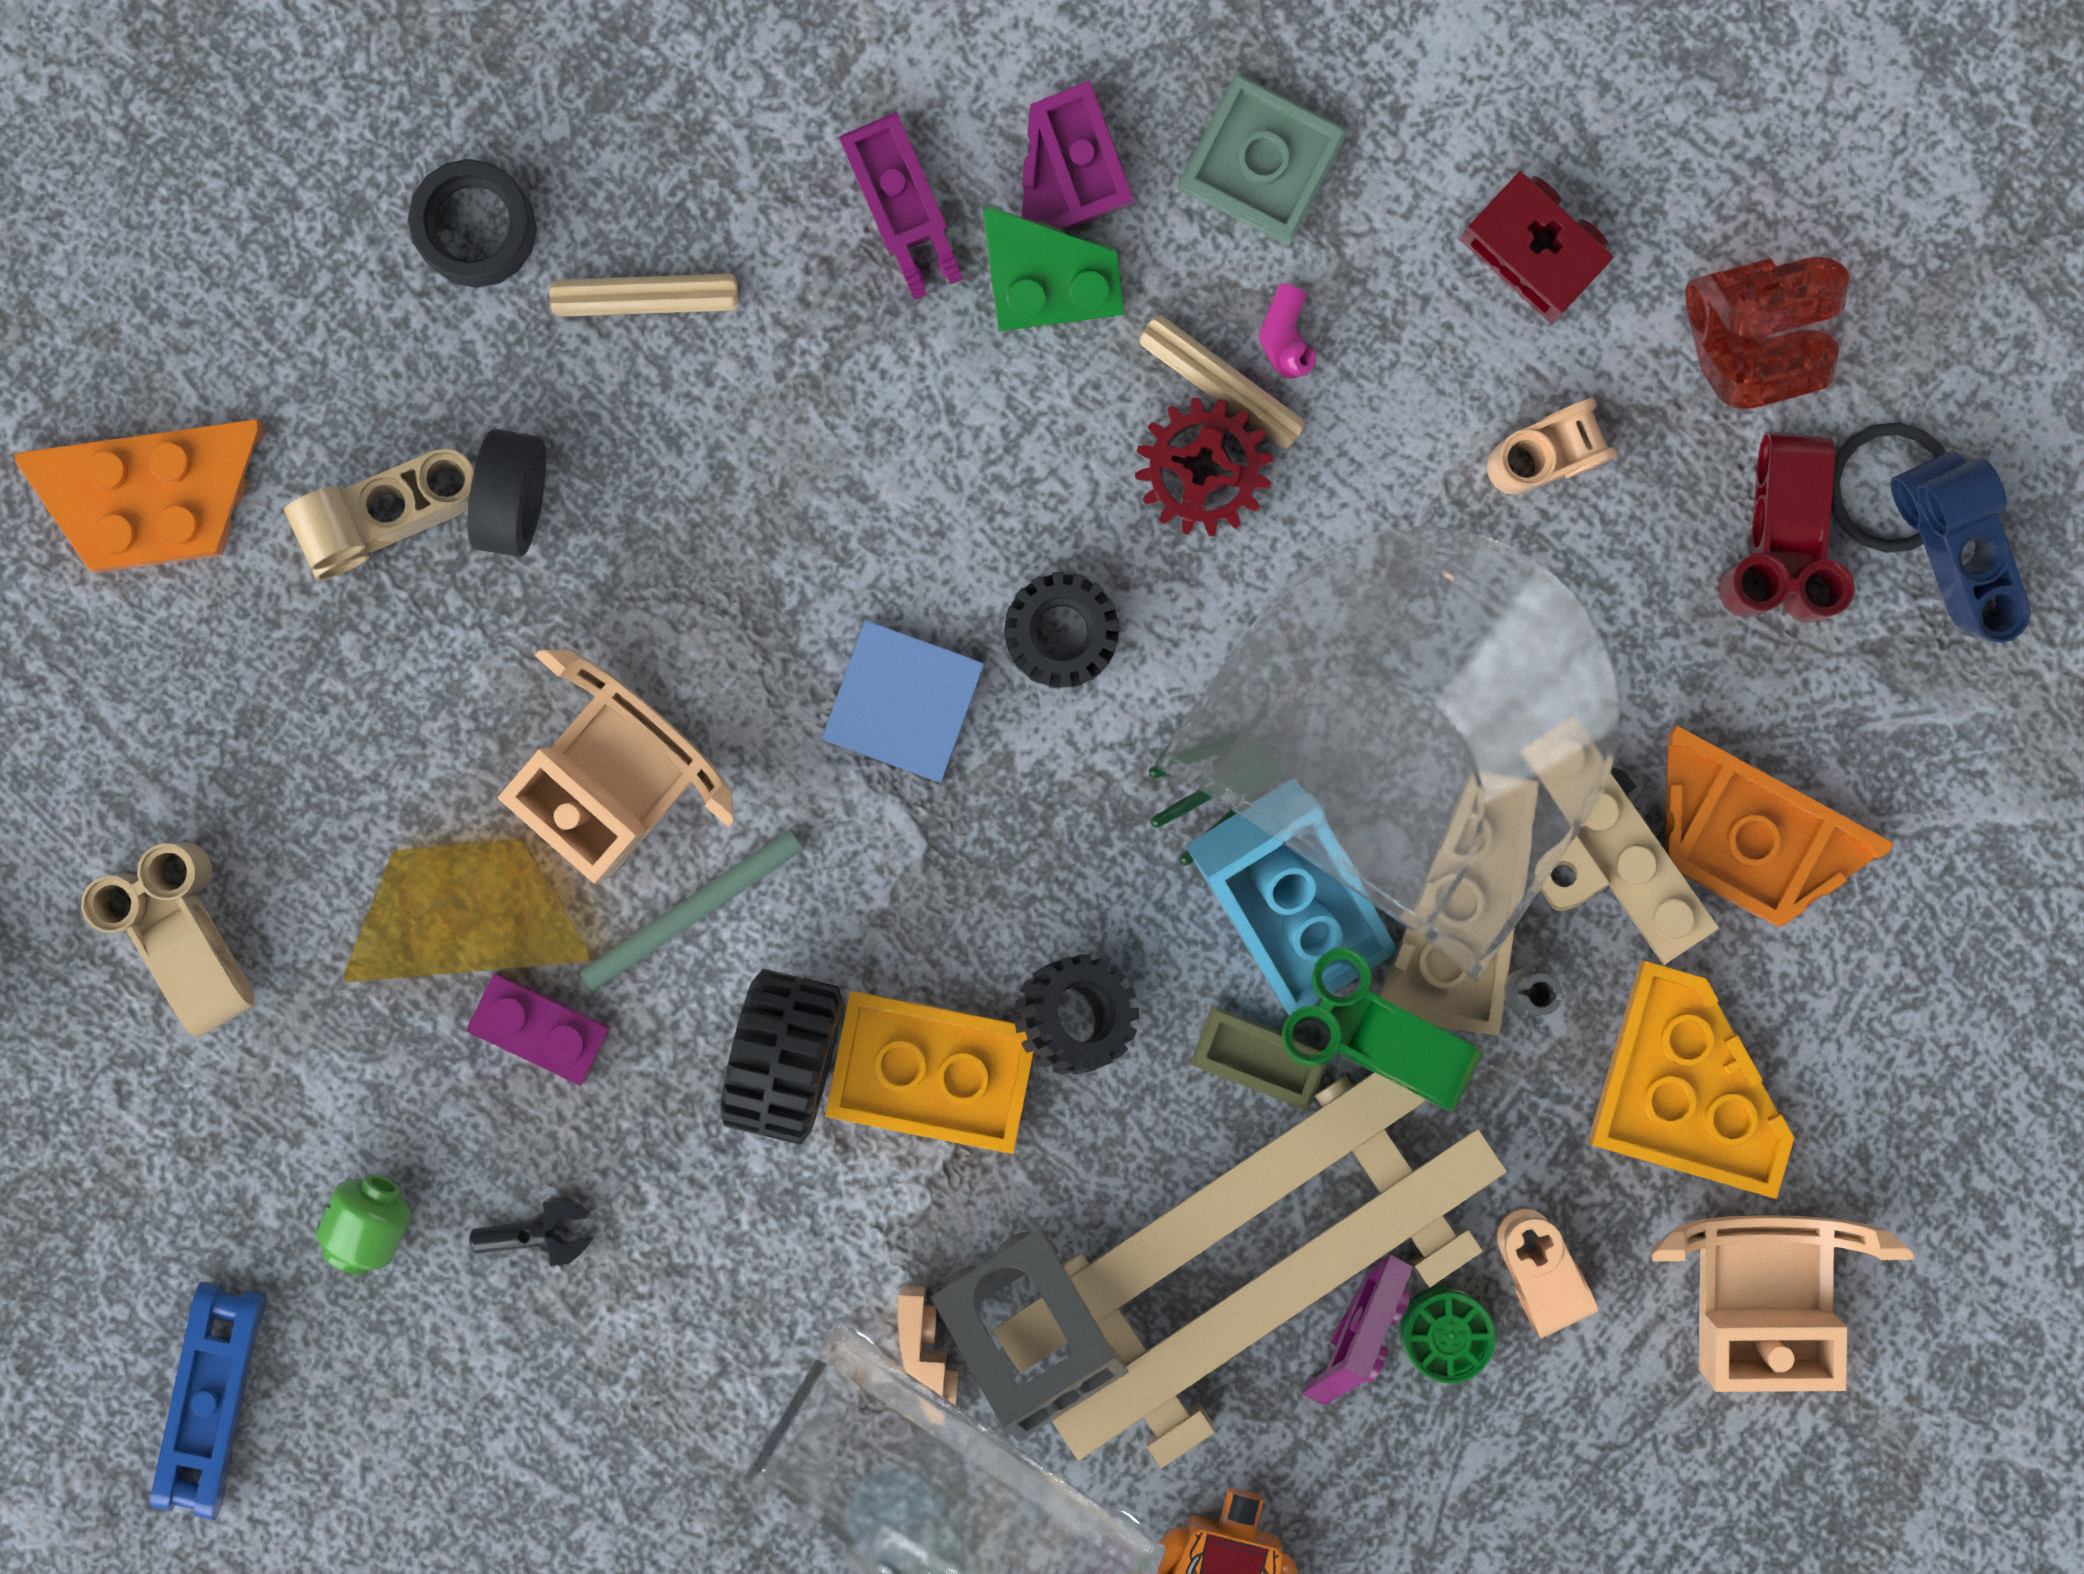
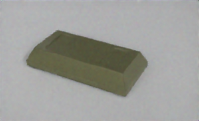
M1212 1005L1189 1065L1309 1111L1327 1064L1317 1068H1305L1297 1065L1288 1058L1283 1048L1282 1032ZM1293 1037L1295 1046L1303 1053L1312 1055L1325 1050Z

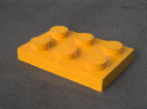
M850 990L825 1117L1013 1154L1034 1051L1026 1053L1021 1043L1028 1039L1025 1032L1016 1033L1015 1023L1011 1021Z

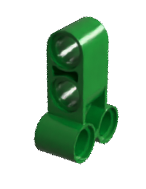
M1336 948L1324 953L1316 962L1312 974L1313 993L1321 1004L1319 1007L1315 1005L1303 1006L1292 1012L1285 1021L1282 1040L1283 1048L1288 1058L1299 1066L1317 1068L1329 1063L1338 1053L1412 1093L1454 1112L1483 1056V1052L1464 1040L1369 992L1368 989L1371 982L1370 967L1365 958L1356 951L1347 948ZM1343 963L1350 965L1356 970L1360 985L1353 994L1339 997L1332 995L1326 990L1322 979L1323 973L1334 964ZM1307 1020H1315L1322 1023L1330 1034V1043L1327 1048L1318 1054L1312 1055L1301 1052L1295 1046L1292 1037L1293 1031L1298 1024Z

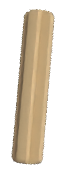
M732 274L564 279L551 282L549 292L551 310L559 317L730 311L736 309L739 302L738 282Z
M1161 315L1155 316L1142 332L1139 341L1141 346L1216 401L1219 399L1226 400L1228 402V410L1235 415L1242 410L1247 411L1251 415L1248 424L1255 430L1263 429L1268 436L1267 438L1281 449L1291 447L1303 431L1305 422L1300 416Z

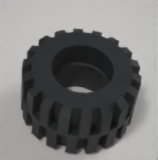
M764 968L753 979L738 1020L723 1084L720 1111L724 1127L799 1145L809 1136L821 1103L838 1033L843 1004L839 986Z

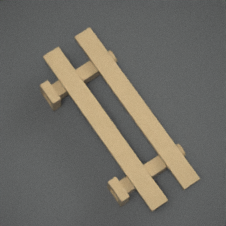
M1372 1073L1356 1085H1353L1345 1074L1314 1095L1322 1108L1092 1263L1087 1261L1082 1252L1063 1264L1064 1268L1106 1340L1117 1351L1129 1373L1052 1420L1076 1459L1080 1461L1144 1417L1154 1432L1147 1437V1449L1162 1469L1215 1433L1214 1424L1200 1403L1187 1409L1178 1395L1183 1390L1409 1238L1420 1252V1254L1409 1261L1429 1288L1482 1253L1483 1250L1467 1228L1461 1225L1453 1231L1443 1217L1444 1214L1507 1173L1481 1132L1476 1128L1412 1171L1384 1129L1427 1100L1376 1073ZM1352 1151L1380 1194L1150 1349H1147L1121 1310V1306ZM1042 1296L992 1330L1020 1374L1068 1343Z

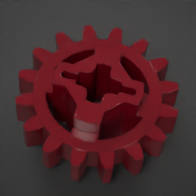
M1197 397L1192 398L1191 414L1183 416L1175 406L1171 405L1167 408L1168 417L1171 421L1170 425L1166 428L1153 422L1148 425V429L1157 440L1154 446H1138L1136 452L1150 459L1149 468L1135 472V479L1151 482L1154 488L1142 498L1145 505H1153L1159 502L1165 505L1159 518L1160 522L1167 525L1177 516L1183 518L1182 533L1190 536L1196 529L1197 523L1204 522L1208 536L1216 537L1219 532L1220 520L1226 519L1235 529L1243 527L1238 513L1243 507L1259 513L1262 507L1253 497L1256 488L1268 490L1272 489L1273 486L1271 481L1260 476V468L1275 463V459L1272 454L1258 453L1256 446L1260 445L1268 437L1263 429L1249 434L1245 431V427L1248 425L1251 417L1247 411L1242 410L1233 419L1227 417L1228 402L1226 400L1219 399L1213 411L1206 412L1202 400ZM1203 425L1197 440L1183 448L1170 446L1172 441L1185 430ZM1228 431L1235 435L1242 444L1247 458V467L1233 463L1225 449ZM1206 450L1213 451L1212 461L1219 464L1222 469L1233 472V476L1228 477L1221 474L1218 477L1208 476L1204 485H1197L1198 474L1189 470V467L1177 463V460L1191 461L1192 458L1197 460L1203 459ZM1163 468L1176 472L1184 485L1182 504L1168 490L1164 480ZM1228 486L1241 489L1236 497L1226 505L1206 511L1212 495Z

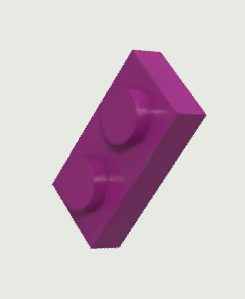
M494 973L466 1032L582 1086L585 1084L612 1027L500 973Z

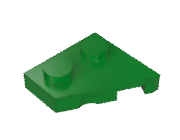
M992 204L982 205L998 332L1124 315L1118 255L1115 247L1089 238H1079L1066 233L1061 228L1041 221L1036 223L1005 212L1003 208Z

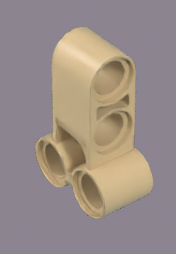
M446 448L434 450L340 490L337 486H329L310 492L289 503L284 508V512L315 579L318 581L326 580L363 564L369 559L368 554L465 512L468 509L474 470L467 457L460 452ZM448 469L461 474L465 480L461 491L450 497H442L433 493L428 485L432 476L438 471ZM389 494L402 499L405 503V509L402 515L395 521L379 522L369 514L371 504L379 496Z
M192 842L161 843L151 847L142 855L138 863L137 874L107 875L90 883L82 895L81 910L90 926L102 933L127 931L183 1027L192 1036L200 1038L255 1005V997L246 977L197 895L206 888L211 878L212 865L209 856L200 846ZM172 853L180 856L187 868V877L179 888L171 886L165 880L163 874V865ZM116 886L123 888L129 894L131 900V909L128 916L123 920L115 917L108 906V896Z

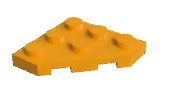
M1640 960L1587 1143L1605 1150L1777 1199L1794 1136L1783 1116L1777 1112L1761 1083L1763 1080L1739 1036L1735 1035L1717 1003L1719 1000L1708 980Z

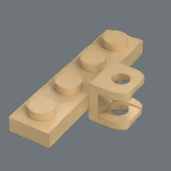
M1571 716L1517 752L1520 760L1570 830V832L1544 848L1535 857L1530 867V877L1553 910L1567 911L1573 909L1609 886L1663 965L1719 929ZM1558 866L1571 868L1575 874V882L1568 887L1556 885L1551 877L1553 869Z

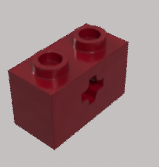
M1520 170L1472 221L1459 240L1552 325L1613 260L1614 256L1605 249L1608 246V241L1594 225L1584 219L1576 222L1559 206L1561 198L1552 186L1537 176L1529 179ZM1544 233L1550 238L1551 242L1546 249L1536 254L1529 245L1533 239Z

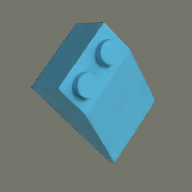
M1294 778L1185 845L1214 896L1289 1016L1292 1012L1303 1006H1313L1319 1002L1313 993L1312 974L1316 962L1324 953L1336 948L1354 950L1365 958L1370 970L1395 955L1397 947L1320 809ZM1340 963L1328 967L1323 973L1322 979L1326 990L1332 994L1359 976L1350 965Z

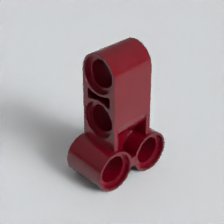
M1768 431L1764 433L1757 459L1750 556L1727 568L1721 576L1718 586L1721 602L1733 615L1743 618L1755 617L1782 603L1787 613L1797 621L1815 623L1839 614L1852 602L1855 587L1854 579L1849 570L1841 563L1827 559L1835 466V445L1832 437ZM1746 570L1757 572L1766 582L1767 592L1762 602L1751 600L1742 590L1741 579ZM1810 576L1821 578L1829 588L1830 597L1828 604L1824 608L1815 606L1806 595L1805 585Z

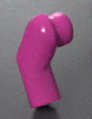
M1279 283L1260 328L1259 341L1273 369L1280 375L1293 379L1306 376L1313 370L1316 364L1314 348L1306 346L1295 326L1308 294L1292 285Z

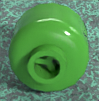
M374 1174L366 1175L364 1179H349L336 1186L315 1231L319 1245L323 1248L322 1254L331 1265L347 1273L364 1275L369 1270H377L391 1263L412 1219L408 1204L400 1196L401 1190L399 1186L383 1176Z

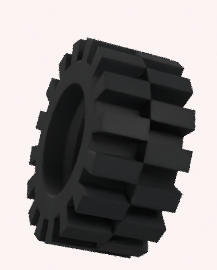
M1063 571L1052 572V575L1044 577L1040 575L1032 579L1031 583L1025 588H1021L1015 595L1011 606L1008 607L1004 627L1008 653L1019 671H1022L1033 682L1054 689L1082 686V684L1100 675L1110 663L1115 653L1120 631L1116 608L1111 598L1109 599L1103 592L1104 589L1096 582L1092 583L1085 579L1083 575L1074 573V575L1063 574ZM1057 606H1066L1076 610L1083 617L1087 626V636L1083 645L1076 652L1064 656L1055 655L1045 650L1038 641L1036 633L1040 617L1047 610Z

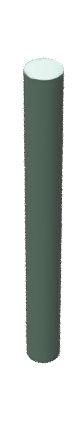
M791 829L787 830L582 968L579 972L583 980L594 992L803 851V845Z

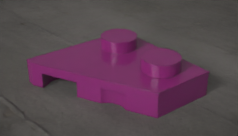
M1090 80L1030 104L1027 136L1030 140L1028 156L1024 160L1022 186L1024 187L1022 218L1036 223L1041 221L1067 232L1137 204L1096 91Z
M1390 1255L1367 1271L1353 1296L1348 1310L1341 1318L1329 1340L1336 1348L1327 1370L1316 1377L1310 1375L1301 1394L1324 1406L1366 1381L1372 1382L1378 1376L1388 1355V1347L1382 1345L1390 1325L1394 1326L1398 1323L1407 1309L1411 1298V1292L1405 1289L1413 1269L1411 1265Z

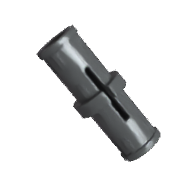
M1527 965L1514 968L1508 972V978L1504 986L1505 1002L1516 1013L1525 1016L1527 1010L1530 1012L1531 1017H1537L1553 1013L1560 1006L1562 1000L1556 998L1557 993L1563 994L1562 987L1559 981L1547 970L1536 966V971L1533 972L1531 970L1532 966ZM1532 985L1537 987V993H1531L1530 996L1524 994V990L1530 989Z

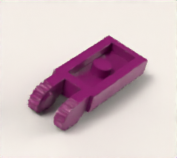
M897 111L838 136L890 257L895 256L913 300L924 297L927 293L923 275L919 267L915 266L908 249L931 240L937 255L936 261L939 269L950 285L963 280L960 268L945 235L948 232L946 223Z

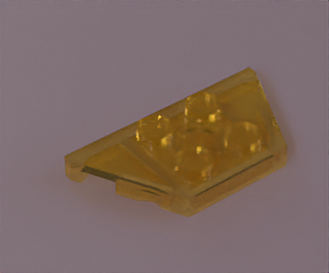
M524 839L393 850L344 971V981L346 983L593 961V953L587 941H583L564 909L566 907L554 887L548 884L540 871V864Z

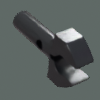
M566 1197L547 1199L543 1202L544 1213L536 1221L474 1228L469 1235V1245L476 1254L538 1247L549 1255L550 1266L569 1264L585 1251L594 1238L588 1237L565 1241L557 1234H550L549 1230L556 1227L561 1220L587 1219L591 1213L577 1202Z

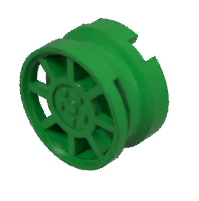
M1442 1285L1427 1288L1416 1294L1409 1301L1407 1309L1400 1319L1399 1336L1405 1353L1423 1375L1434 1381L1450 1384L1467 1381L1479 1374L1492 1357L1495 1347V1330L1492 1320L1477 1300L1462 1289L1443 1287Z

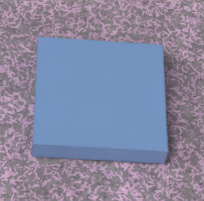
M865 620L821 740L942 783L985 664Z

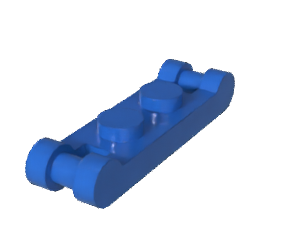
M202 1281L198 1285L192 1301L150 1496L151 1507L172 1511L176 1505L194 1509V1516L210 1520H216L225 1497L226 1474L256 1335L265 1311L266 1295L244 1291L242 1296L223 1293L221 1285ZM216 1317L234 1321L231 1338L211 1334ZM186 1466L202 1470L199 1483L182 1480V1467Z

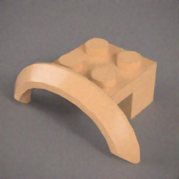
M539 650L534 655L558 677H563L575 683L595 697L552 747L539 749L497 798L591 882L596 884L612 877L691 784L696 787L704 798V806L726 826L729 827L735 819L733 797L726 780L686 737L643 699L603 668L572 650Z
M1753 1215L1700 1219L1679 1225L1651 1248L1652 1261H1685V1256L1688 1253L1700 1249L1699 1371L1715 1392L1846 1391L1847 1326L1833 1313L1834 1247L1867 1253L1880 1260H1913V1252L1888 1230L1869 1224L1821 1217Z

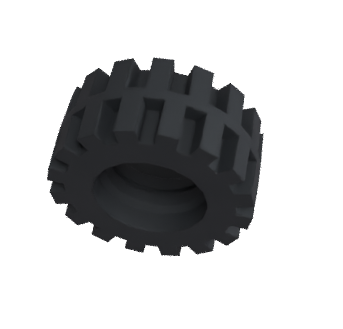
M1091 955L1069 956L1040 968L1032 974L1033 978L1024 982L1020 991L1025 995L1016 1000L1014 1011L1022 1013V1019L1014 1023L1016 1033L1025 1032L1028 1038L1021 1045L1026 1053L1032 1051L1038 1053L1035 1062L1044 1068L1052 1065L1054 1073L1062 1075L1072 1073L1076 1075L1094 1071L1113 1063L1112 1060L1122 1057L1128 1050L1125 1043L1134 1040L1137 1029L1130 1026V1022L1139 1019V1008L1130 1007L1129 1000L1136 997L1133 987L1123 988L1121 982L1126 976L1120 969L1108 971L1109 961L1103 958L1091 960ZM1067 989H1074L1080 992L1093 1007L1095 1016L1094 1031L1086 1041L1075 1040L1066 1033L1060 1023L1057 1010L1059 997Z

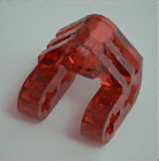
M1819 256L1778 266L1769 258L1690 280L1686 284L1685 302L1700 368L1715 394L1723 403L1733 408H1758L1827 388L1834 381L1839 347L1830 335L1808 329L1769 339L1766 336L1828 320L1839 315L1845 308L1850 278L1845 266L1831 258Z

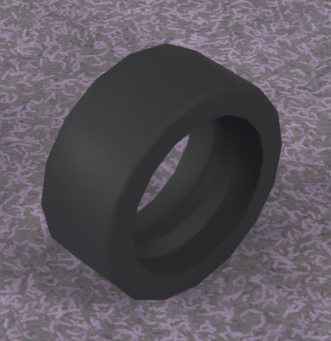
M474 159L445 163L425 176L412 195L408 215L412 243L424 261L434 271L454 284L474 288L500 284L518 272L532 253L537 231L533 206L513 177L493 163ZM468 187L488 189L499 196L508 209L510 219L508 237L501 248L488 258L475 261L459 259L447 252L438 239L435 225L438 210L445 199L459 189Z
M499 429L487 432L476 460L468 504V540L473 549L515 557H522L527 553L537 527L545 484L546 447L541 437Z

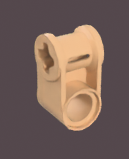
M1594 397L1568 406L1543 418L1541 422L1516 431L1494 447L1487 463L1488 476L1493 485L1506 494H1525L1563 477L1565 479L1571 478L1618 457L1615 447H1607L1593 411L1597 404ZM1511 448H1521L1530 453L1535 464L1532 477H1519L1513 473L1508 463V454Z
M1519 1208L1511 1210L1503 1216L1496 1230L1497 1246L1516 1285L1514 1288L1519 1301L1539 1339L1597 1313L1598 1307L1587 1282L1577 1264L1572 1260L1556 1227L1548 1222L1544 1215L1534 1209ZM1532 1229L1538 1235L1534 1239L1537 1250L1527 1254L1521 1248L1524 1245L1522 1233Z

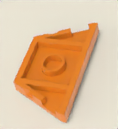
M254 419L14 453L15 463L89 571L101 573L222 556L232 529L231 515L234 508L242 500L248 479L244 477L255 444L262 441L264 425L263 422Z
M1678 725L1671 727L1667 735L1664 850L1682 876L1767 923L1775 927H1782L1803 913L1807 906L1819 897L1827 896L1847 882L1849 876L1875 858L1880 859L1890 852L1894 844L1893 842Z

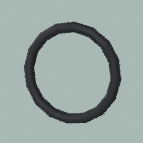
M1900 422L1874 424L1849 437L1835 455L1831 511L1840 528L1861 546L1885 553L1911 551L1923 545L1920 533L1918 532L1908 538L1891 540L1867 534L1851 520L1842 504L1840 480L1845 463L1856 449L1876 437L1898 435L1917 441L1932 453L1934 458L1946 453L1944 446L1926 431Z

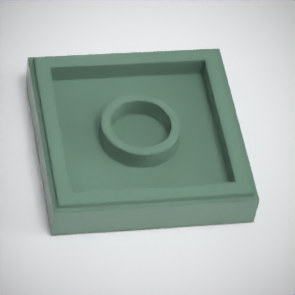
M1236 72L1177 189L1290 246L1349 130Z

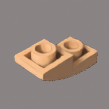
M901 1285L898 1294V1331L904 1370L911 1393L928 1427L941 1428L943 1409L956 1410L958 1371L946 1370L947 1352L922 1350V1343H935L937 1319L936 1306L925 1305L926 1287Z

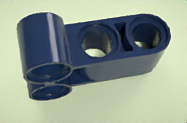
M1951 450L1892 477L1890 487L1893 500L1908 525L1919 530L1947 611L1953 623L1963 631L1993 642L2004 643L2012 641L2021 635L2029 623L2031 615L2030 603L1998 515L1999 512L2005 510L2007 497L2002 481L1994 467L1982 457L1966 463L1959 453ZM1974 539V555L1969 562L1963 565L1961 557L1963 548L1968 541ZM1995 597L1996 606L1994 613L1988 620L1983 622V608L1989 599Z

